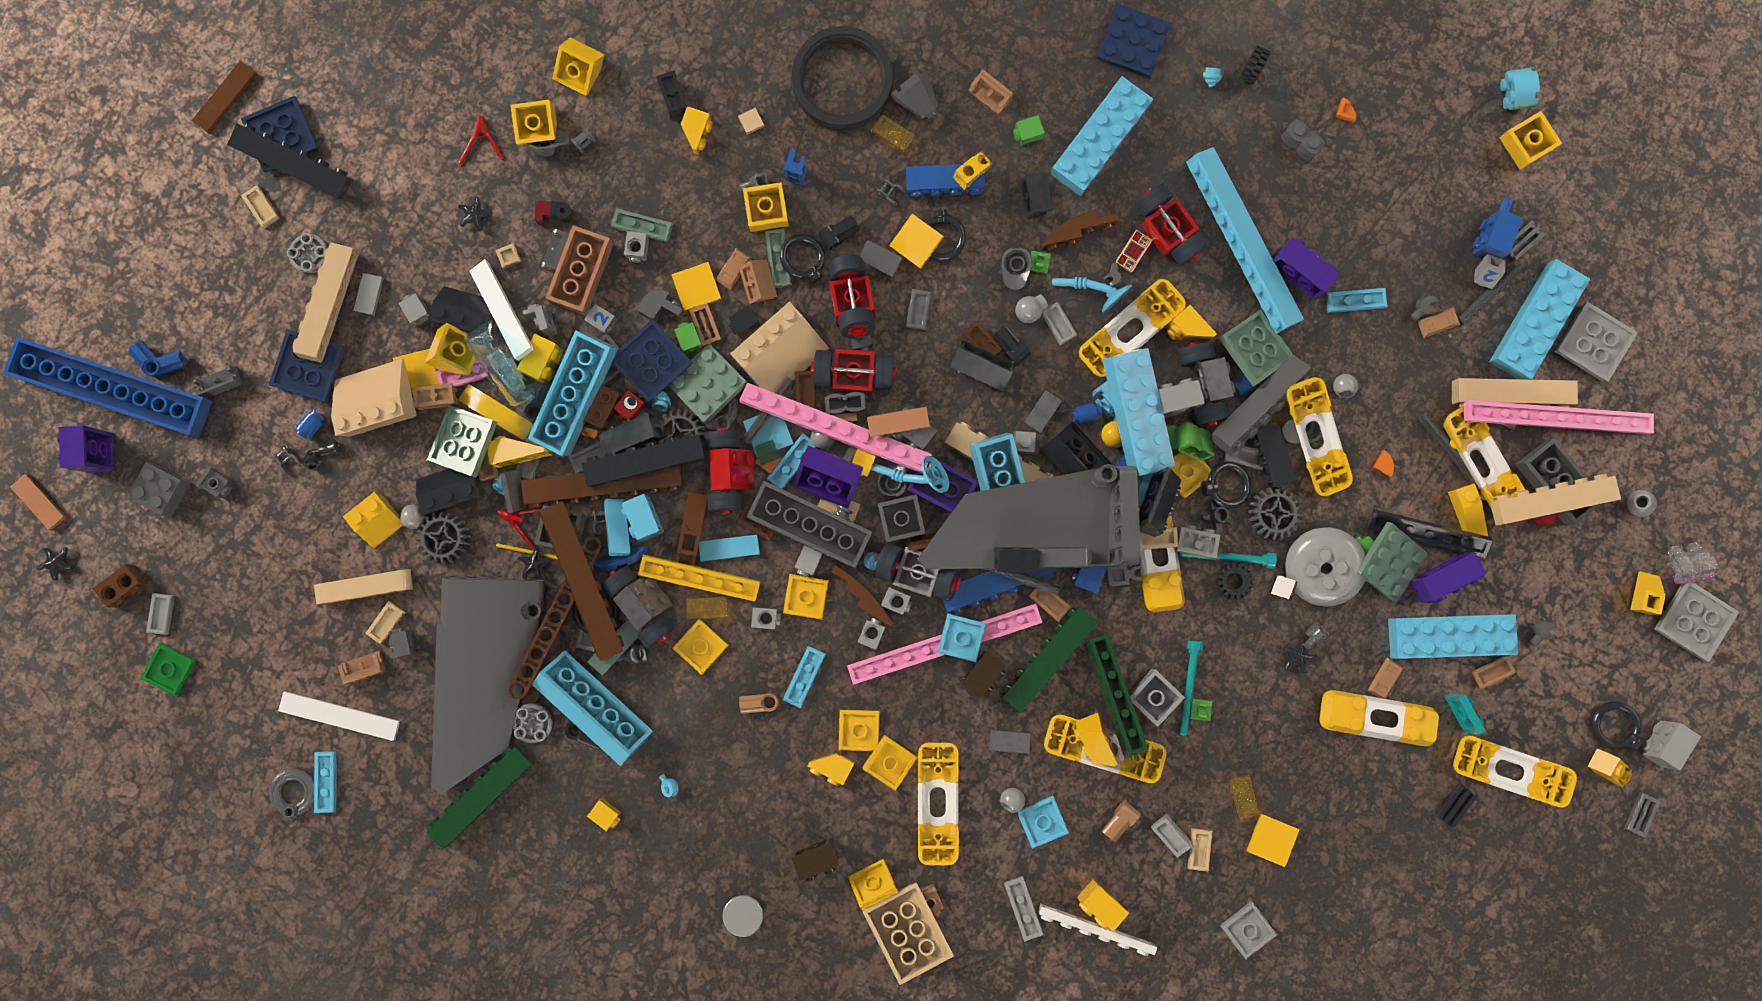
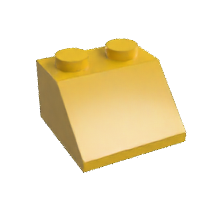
M570 37L559 45L552 79L587 96L601 71L605 54Z
M543 100L511 105L516 145L556 139L557 120L553 102Z
M1191 305L1165 327L1170 338L1176 339L1178 342L1205 343L1217 334Z
M446 323L437 329L425 363L442 372L470 375L482 340Z
M373 492L343 516L354 532L373 549L404 526L398 513L383 494Z
M1095 713L1075 721L1077 729L1074 732L1078 741L1082 740L1084 744L1082 749L1085 757H1090L1093 764L1118 765L1113 744L1099 714Z

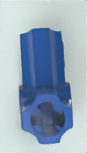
M143 341L134 343L129 347L128 352L141 366V370L145 375L160 379L168 373L187 368L186 358L181 351L157 358ZM157 365L156 371L152 372L153 366Z

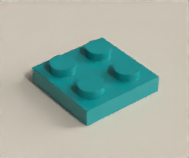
M1450 693L1445 696L1464 732L1479 735L1486 731L1483 727L1484 721L1479 714H1476L1473 709L1474 703L1469 696Z

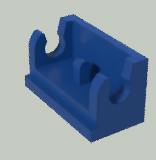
M790 149L783 169L785 179L804 186L807 167L804 166L805 156L803 155L798 163L795 160L796 150Z

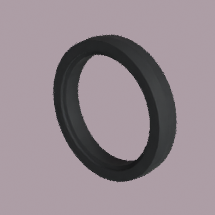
M849 26L827 28L811 36L799 49L793 63L791 75L793 93L803 112L819 125L835 130L855 129L874 120L887 105L894 81L892 64L882 44L869 33ZM835 42L857 44L868 50L879 64L882 74L880 90L872 103L859 112L849 115L828 113L817 107L805 91L803 84L805 67L813 54L828 44Z

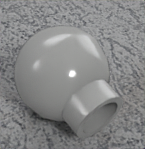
M1041 294L1036 297L1027 296L1018 301L1015 312L1020 321L1034 323L1041 317L1042 311L1048 308V304Z
M1636 490L1627 499L1628 510L1638 517L1649 516L1657 507L1656 497L1647 490Z

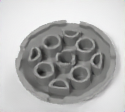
M1331 527L1312 529L1298 537L1291 545L1285 561L1286 577L1297 581L1295 593L1303 600L1318 606L1339 605L1353 598L1362 588L1365 579L1357 572L1366 555L1359 542L1343 530ZM1330 563L1332 565L1331 571L1322 572V564Z

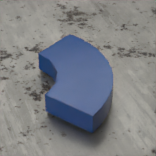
M631 545L629 556L604 555L593 565L595 572L614 571L617 566L625 563L627 565L635 563L648 552L646 547Z

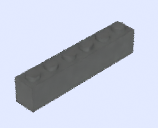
M1292 355L1212 433V442L1230 456L1235 451H1240L1248 438H1253L1257 434L1258 429L1262 425H1266L1275 412L1282 410L1287 401V390L1294 384L1312 378V368L1295 355Z

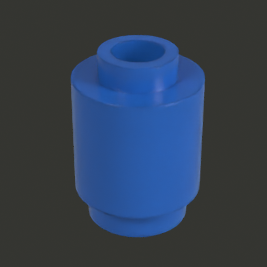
M1245 374L1232 380L1235 386V393L1233 395L1234 397L1242 398L1256 390L1260 382L1252 386Z
M1099 403L1078 406L1072 412L1073 421L1078 423L1079 426L1095 423L1103 418Z
M311 409L295 425L297 428L296 433L305 439L307 436L312 438L323 425L322 421L325 418Z

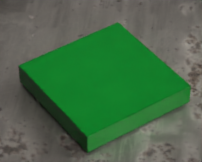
M159 643L140 679L173 696H178L197 660L164 643Z

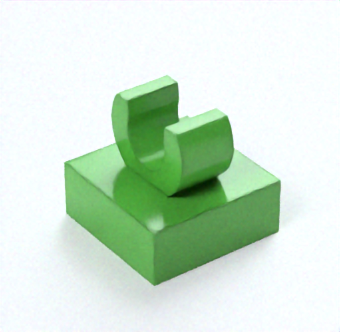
M1031 251L1032 265L1030 272L1047 275L1051 254Z
M1192 699L1190 719L1210 721L1212 701Z

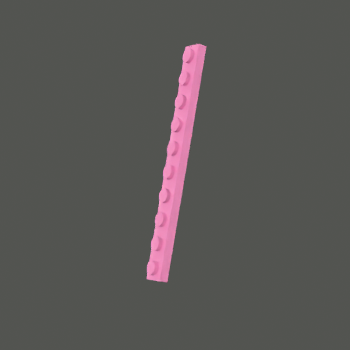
M747 383L740 398V403L922 474V460L926 456H931L928 452L917 448L914 449L910 445L884 435L870 438L869 430L750 383Z
M1472 400L1464 402V421L1637 434L1654 433V414Z
M1033 604L981 621L986 623L982 642L1042 623L1037 605ZM942 635L847 665L853 685L945 655L938 653Z

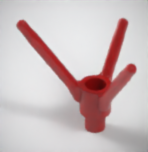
M477 116L474 132L460 158L459 166H462L477 137H487L500 159H504L501 151L490 136L488 129H486L487 124L485 123L484 116Z
M543 507L524 509L508 513V509H499L497 515L503 517V520L508 521L533 549L535 545L517 525V522L524 521L520 518L521 514L538 512Z

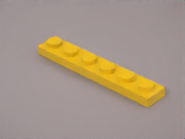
M643 555L638 574L644 577L750 601H756L760 581L648 555Z

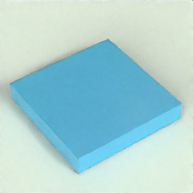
M770 414L771 417H769L768 421L766 420V425L763 424L764 427H762L763 429L760 428V433L756 434V439L753 438L754 441L751 444L757 458L794 445L784 419ZM758 416L743 421L747 432Z
M947 614L938 653L977 662L986 623Z
M1053 795L1023 807L1022 810L1017 812L1032 849L1069 834Z

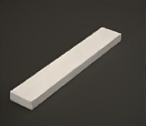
M484 259L470 270V273L514 358L519 361L534 350L489 262Z
M283 692L278 710L279 712L392 741L396 740L401 722L290 692Z

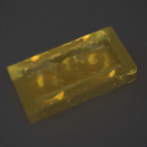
M883 114L872 129L873 134L905 153L915 137V134Z
M727 597L686 599L687 619L728 617Z
M1250 775L1229 779L1238 818L1244 819L1260 815Z

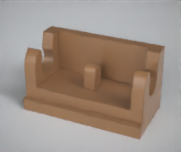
M983 69L972 82L968 91L997 115L1002 112L1013 96L1009 89Z
M751 260L739 267L749 304L767 302V299L777 297L767 260Z
M453 383L412 388L414 407L423 410L448 407V405H459V400L455 395L457 388L453 386Z
M381 651L341 663L338 666L342 685L351 684L387 672Z

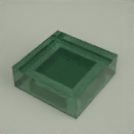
M773 439L755 446L762 465L780 459Z

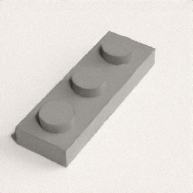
M1023 876L1003 882L1024 942L1042 936L1043 933Z

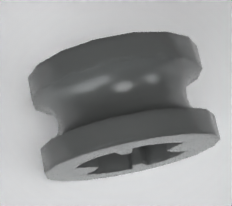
M837 505V511H834L833 514L849 521V515L853 514V512Z

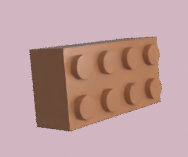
M573 225L545 299L551 304L585 315L591 306L614 243L611 239Z

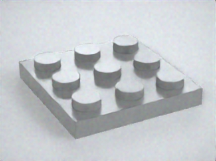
M1585 302L1554 352L1606 383L1609 382L1638 332L1591 303Z
M1693 582L1682 583L1654 630L1704 662H1709L1739 611Z

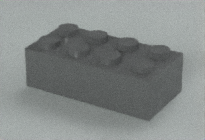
M1555 438L1543 441L1515 464L1534 488L1548 486L1550 490L1556 488L1555 484L1563 482L1573 485L1575 484L1574 480L1587 478L1590 481ZM1601 504L1564 511L1558 517L1565 526L1576 525Z

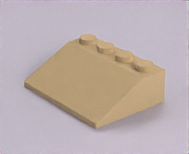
M788 302L730 354L760 388L775 393L778 390L777 388H780V384L784 382L783 380L787 378L786 376L794 381L795 371H805L811 366L816 350L825 351L829 350V347L799 311Z
M404 359L334 381L331 418L335 436L351 437L417 416Z
M917 882L899 889L897 894L862 911L899 985L954 957Z

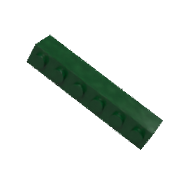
M1081 606L1073 607L1067 613L1068 619L1064 624L1060 622L1053 630L1055 634L1052 638L1047 637L1040 645L1042 647L1038 654L1034 652L1027 660L1029 665L1025 669L1020 668L1015 674L1017 679L1012 684L1008 683L1001 692L1004 694L1001 697L1019 713L1023 712L1098 624V621Z
M1106 634L1089 639L1085 643V647L1124 759L1144 753L1149 749L1109 636Z
M519 745L514 748L510 746L502 754L504 757L499 762L497 760L488 767L490 771L485 776L481 774L473 781L475 785L470 790L468 788L465 789L458 796L460 800L456 804L452 802L444 809L445 814L441 818L436 817L429 824L431 828L427 831L428 835L442 849L447 848L535 763Z

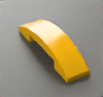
M470 384L467 385L458 399L482 416L498 422L497 425L523 441L526 440L534 424Z

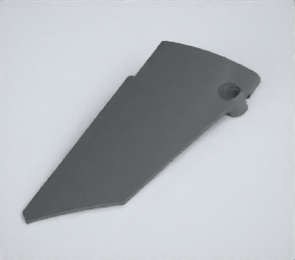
M1107 464L1096 469L965 494L918 557V560L925 569H997L994 566V547H1034L1039 550L1038 568H1088L1092 566H1132L1139 564L1141 551L1137 469L1135 466H1112ZM1103 470L1107 471L1108 479L1103 477Z
M447 576L442 578L441 616L437 623L431 778V787L440 795L509 748L520 699L516 700L510 697L508 689L536 636L540 618L546 612L544 604L545 580L477 576ZM532 605L537 606V608H538V614H537V615H534V614L532 613V611H531ZM528 666L522 669L524 677H526ZM515 685L512 690L513 694L521 696L523 686Z

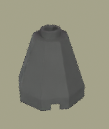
M923 68L890 94L897 103L921 119L924 117L929 119L937 113L935 108L938 107V103L928 74Z

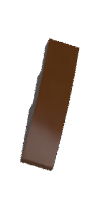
M835 565L831 572L848 582L844 588L846 591L861 599L857 607L891 627L892 621L869 591L852 576Z

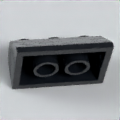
M446 286L442 288L433 300L428 320L436 325L443 326L448 323L466 333L488 339L491 338L495 325V319L483 296Z
M1071 422L1041 449L1064 475L1096 469L1107 464L1112 465L1074 422Z
M1169 467L1152 475L1139 510L1140 531L1152 537H1157L1166 531L1168 525L1166 523L1167 518L1172 514L1174 499L1177 498L1181 487H1179L1181 479Z
M448 468L416 479V498L423 516L430 517L433 513L439 514L441 511L445 512L485 498L478 474L475 478Z

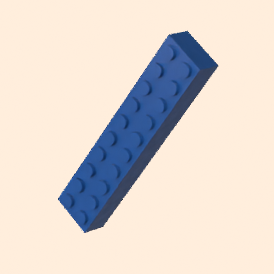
M19 337L15 339L3 372L4 375L200 438L213 402Z

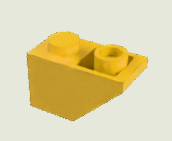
M687 106L681 126L694 154L699 155L700 150L703 151L705 148V136L707 132L711 131L713 121H711L709 113Z
M1639 571L1630 610L1648 615H1661L1665 600L1661 578L1657 575Z
M1599 749L1596 750L1588 765L1595 773L1622 788L1631 779L1632 770L1620 758Z
M834 753L811 760L808 767L811 768L810 772L817 776L823 774L828 777V782L838 786V784H844L855 762L839 753Z

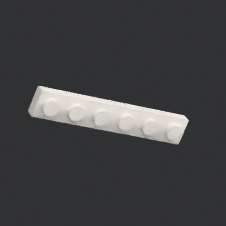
M1041 903L1039 905L1038 913L1042 915L1041 918L1049 922H1053V920L1059 921L1061 926L1072 929V926L1079 928V932L1091 936V933L1099 935L1098 938L1102 941L1109 943L1110 940L1116 941L1118 946L1125 949L1133 947L1137 949L1136 952L1148 956L1149 953L1152 955L1156 953L1157 946L1154 943L1114 930V932L1109 928L1105 930L1095 922Z

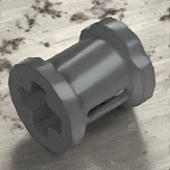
M586 127L583 128V132L576 138L570 139L580 153L584 152L583 149L590 143L596 142Z

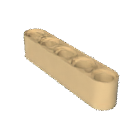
M411 569L314 585L316 605L413 589Z

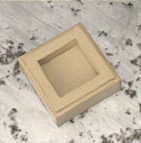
M756 108L738 116L747 135L764 127Z
M514 243L495 250L503 269L522 262Z

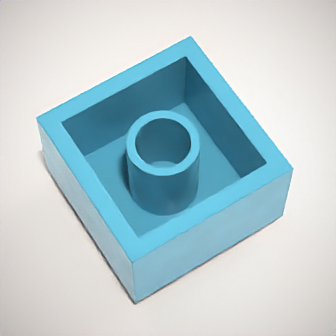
M642 494L622 503L623 508L621 512L624 519L628 520L631 524L629 531L632 538L645 542L665 533L649 496Z

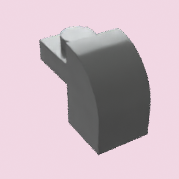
M665 290L649 292L644 296L636 309L639 314L650 320L653 319L655 322L658 321L663 310L680 319L685 313L680 303L673 299L671 302L669 301L672 296Z

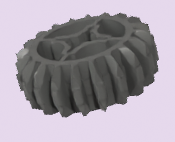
M680 409L677 410V416L674 415L673 411H669L670 418L664 414L662 417L665 421L659 420L663 436L668 426L672 424L673 431L667 438L677 436V429L684 435L695 432L696 435L699 434L701 438H705V433H700L705 430V427H698L701 420L697 419L694 421L696 417L694 413L688 417L689 411L685 410L683 416ZM678 421H686L693 428L681 429ZM663 438L659 441H656V443H665L664 440L667 438Z
M1270 487L1267 488L1266 492L1260 491V496L1256 495L1253 497L1257 503L1251 502L1249 504L1254 508V510H1248L1249 514H1253L1249 521H1255V524L1251 526L1253 529L1259 527L1258 535L1264 532L1263 538L1267 539L1270 536L1271 540L1274 541L1277 536L1279 540H1283L1284 535L1286 537L1291 536L1290 531H1297L1294 525H1301L1297 518L1303 517V514L1297 513L1298 510L1302 509V506L1296 507L1295 504L1299 500H1292L1293 493L1286 496L1287 489H1283L1280 493L1279 487H1275L1274 491ZM1269 498H1273L1270 508L1261 510L1264 502ZM1280 500L1287 505L1289 511L1282 508ZM1275 511L1276 513L1283 515L1275 517V515H1272L1269 512ZM1262 517H1266L1269 520L1271 528L1263 522ZM1289 518L1286 526L1278 530L1281 519Z
M441 511L439 516L437 513H433L432 519L426 517L427 524L420 523L423 530H417L421 537H417L416 541L422 544H419L417 548L424 549L421 555H428V561L434 559V564H439L441 561L442 565H447L448 561L450 563L455 562L454 557L460 560V552L463 554L467 553L463 547L470 546V543L465 542L466 539L471 538L470 535H465L470 529L468 527L462 528L466 522L464 520L459 521L460 516L456 515L453 517V513L448 512L446 515L445 512ZM444 522L438 532H431L436 525ZM451 524L457 531L458 539L454 538L451 534ZM436 535L446 536L448 539H451V541L440 540V538L436 537ZM429 538L435 541L436 552L432 549ZM455 544V547L450 552L443 554L448 545Z

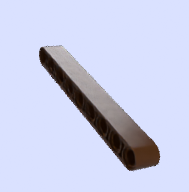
M588 537L584 541L587 551L584 555L586 560L591 561L593 565L600 553L601 542L596 537ZM588 542H596L598 544L597 550L593 552L587 550ZM564 579L509 686L508 692L513 699H522L527 695L574 603L566 579ZM563 594L571 598L570 603L567 605L559 603V598ZM554 612L561 614V620L558 623L550 621V615ZM544 630H549L552 633V638L546 642L542 641L541 633ZM535 648H539L543 652L539 660H535L531 656V652ZM526 666H530L533 669V675L530 678H525L522 675V669ZM515 685L523 686L524 692L521 696L513 694L512 690Z

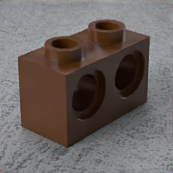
M602 385L584 421L605 431L616 412L614 407L623 396Z
M124 564L95 586L93 590L107 608H120L127 603L128 598L141 593L143 587L148 583L135 565ZM129 577L132 579L130 586L127 583ZM113 590H115V592H116V595H115L114 598H113L112 595H111V593H112Z

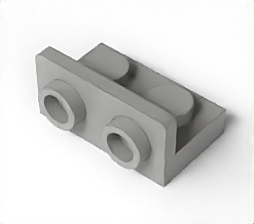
M530 305L527 307V310L523 311L524 316L535 322L537 329H540V331L550 337L558 335L552 313L542 305Z
M1184 525V527L1178 528L1179 536L1176 551L1213 559L1217 558L1221 535L1215 534V530L1203 529V531L1196 530L1195 526Z

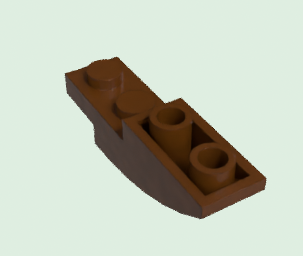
M1092 210L1078 215L1056 228L1043 241L1042 250H1057L1061 245H1067V247L1074 246L1081 240L1082 233L1088 235L1094 233L1096 229H1112L1118 222L1117 213L1097 217L1096 210Z
M688 492L675 562L695 566L706 510L707 494Z

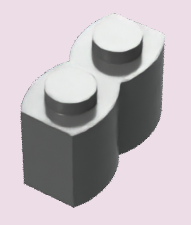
M1295 119L1281 135L1283 142L1289 147L1295 148L1299 156L1307 161H1311L1325 145L1324 140L1318 134L1310 132L1308 126L1298 119Z
M851 392L845 396L831 394L825 397L827 414H861L866 411L863 393Z

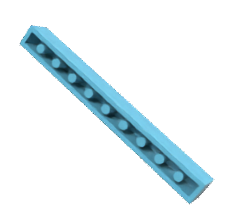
M1214 147L1195 154L1186 162L1189 170L1196 180L1275 333L1277 334L1301 322L1304 318Z

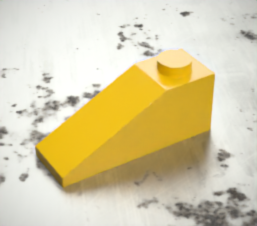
M505 436L495 437L488 446L489 463L497 468L553 455L551 450L544 447L508 439Z
M1475 483L1449 491L1448 494L1462 530L1488 536L1483 505Z

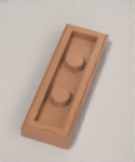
M927 407L867 417L870 438L930 427Z
M24 474L10 486L48 530H53L67 517L29 474Z

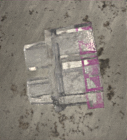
M1699 542L1689 544L1686 547L1688 552H1683L1679 545L1670 547L1668 551L1670 561L1667 565L1672 567L1675 573L1673 578L1676 584L1712 579L1720 569L1710 549H1703Z

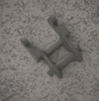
M884 179V185L876 191L879 196H884L888 203H892L896 207L897 203L890 199L889 196L895 189L902 190L903 193L906 190L896 183L894 185L889 179ZM887 186H890L891 189L888 192V194H886L884 191L887 188Z
M283 446V450L279 454H273V459L279 463L277 466L285 475H289V472L284 467V463L290 458H293L299 465L302 462L298 460L299 458L296 454L289 451V447ZM287 453L288 457L282 461L280 457Z
M593 510L592 517H594L595 523H592L595 536L598 535L596 531L597 525L606 523V520L598 521L597 518L604 516L605 511L596 513Z

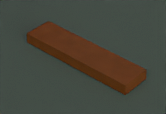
M239 61L191 121L210 134L258 74L242 61Z

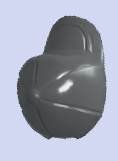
M556 130L555 140L528 143V146L536 155L547 157L554 155L557 147L569 144L570 138L566 132Z
M1010 248L1002 257L1003 280L1009 289L1019 290L1025 286L1032 265L1031 255L1024 248Z
M1291 419L1284 424L1282 435L1290 443H1301L1294 419ZM1311 421L1306 425L1305 431L1309 443L1319 440L1322 433L1318 422Z
M886 459L882 462V466L906 472V467ZM879 473L877 487L882 495L895 498L905 491L907 482L900 483L899 481L892 480L889 476Z

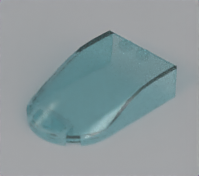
M492 320L466 335L464 341L476 358L475 362L481 370L484 369L489 382L497 387L510 406L522 405L536 398L537 383L533 382L525 387L524 382L500 348L492 347L490 343L493 341L490 334L493 325Z

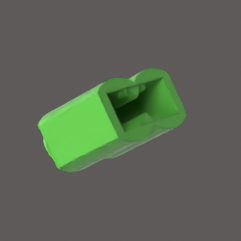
M1185 422L1175 428L1179 452L1191 455L1197 460H1206L1214 456L1212 435L1204 428H1198L1190 422Z

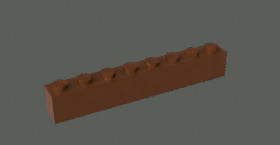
M682 466L592 488L587 487L584 473L521 480L523 503L530 505V508H540L545 503H549L552 506L561 501H569L570 504L581 503V499L589 498V501H598L603 496L615 499L620 498V494L627 493L628 496H639L640 492L648 491V494L660 493V489H667L668 492L679 491V487H684Z
M562 501L539 510L538 512L598 660L602 661L623 652L624 642L620 635H616L614 628H617L613 616L609 617L608 615L609 605L606 598L602 599L599 591L602 588L598 579L594 580L593 565L591 561H587L584 554L587 551L584 543H579L577 538L579 531L576 524H572L569 516H572L568 504L564 505Z

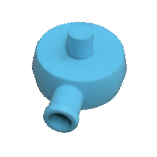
M869 552L864 557V565L867 569L876 570V562L879 556L877 552Z
M665 774L660 775L659 779L662 781L661 790L664 796L674 797L677 795L679 786L676 780L672 778L667 779Z

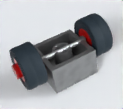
M1212 342L1190 343L1187 347L1178 350L1181 367L1196 366L1194 373L1196 380H1199L1205 402L1201 407L1192 410L1194 424L1196 426L1207 425L1208 427L1219 425L1220 421L1226 420L1230 416L1228 405L1225 401L1233 397V393H1235L1234 383L1229 378L1231 372L1230 365L1225 361V357L1215 359L1216 355Z
M886 544L883 547L876 562V577L889 582L894 581V586L932 599L938 597L950 601L954 597L961 583V569H925L918 560L922 552L909 550L908 547L904 551L901 547Z
M628 566L610 573L601 584V591L607 599L615 601L637 631L647 626L638 634L639 640L647 649L657 643L659 645L668 638L667 635L675 628V625L668 616L663 615L673 606L668 596L661 590L653 578L642 577L637 580L636 575Z

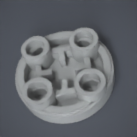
M303 233L291 243L290 248L287 250V256L297 270L312 274L318 272L320 266L323 265L324 252L328 246L320 237Z
M527 703L517 710L513 727L514 735L517 739L526 743H538L550 734L553 728V717L545 706L539 703Z
M748 894L733 897L726 904L723 911V923L726 929L735 936L747 937L754 934L760 928L763 921L762 906L755 898Z

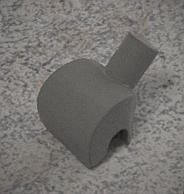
M767 172L756 173L749 181L740 183L741 190L743 191V188L768 185Z
M1112 263L1110 272L1103 278V283L1118 290L1122 288L1121 274L1118 272L1119 264Z
M1427 296L1420 298L1416 302L1417 310L1410 315L1411 318L1417 321L1424 314H1434L1436 309L1431 308L1430 303L1437 302V297Z
M1544 620L1537 621L1533 627L1535 636L1529 642L1536 647L1543 639H1554L1556 635L1550 634L1549 630L1555 628L1556 623Z
M1315 622L1306 631L1309 639L1304 643V647L1310 650L1314 644L1318 646L1328 638L1329 632L1319 622Z
M640 644L627 649L626 653L622 654L617 661L619 663L628 661L630 664L647 662L644 645Z

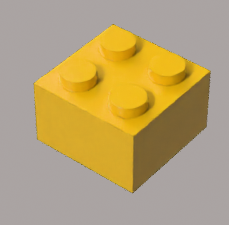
M1542 111L1499 137L1520 170L1562 144Z
M782 182L743 188L750 232L789 227Z
M534 334L530 341L534 350L521 359L517 370L547 385L555 376L554 369L556 365H559L563 360L564 354L562 353L564 350L557 344Z
M1093 879L1077 897L1081 902L1079 904L1081 909L1090 917L1094 914V919L1105 930L1109 928L1114 932L1129 914L1123 905Z

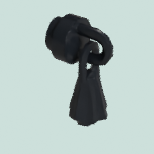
M332 439L321 448L308 450L303 458L304 466L308 470H316L320 465L319 457L339 452L341 444Z

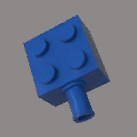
M1504 197L1499 211L1482 221L1480 225V230L1482 231L1473 243V248L1475 249L1472 255L1483 259L1488 253L1502 259L1510 254L1523 220L1522 217L1511 214L1516 203L1514 199L1509 202L1511 198Z

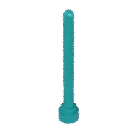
M1179 552L1182 557L1262 564V566L1268 569H1275L1277 560L1276 553L1256 556L1217 552V558L1213 559Z
M1189 640L1187 649H1189L1190 658L1180 725L1181 736L1188 734L1198 654L1203 651L1204 646L1202 642Z

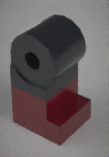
M535 201V221L538 225H545L546 219L560 220L566 223L571 221L574 216L570 205L565 202Z

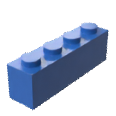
M963 164L906 167V193L914 198L922 197V194H930V196L937 197L941 196L942 193H950V195L956 196L961 195L962 192L976 195L985 189V176L983 173L964 190L953 178L955 171Z

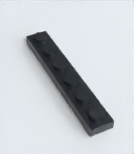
M1373 509L1367 524L1369 530L1381 532L1385 524L1390 522L1414 541L1463 553L1475 552L1477 556L1486 558L1493 542L1492 537Z

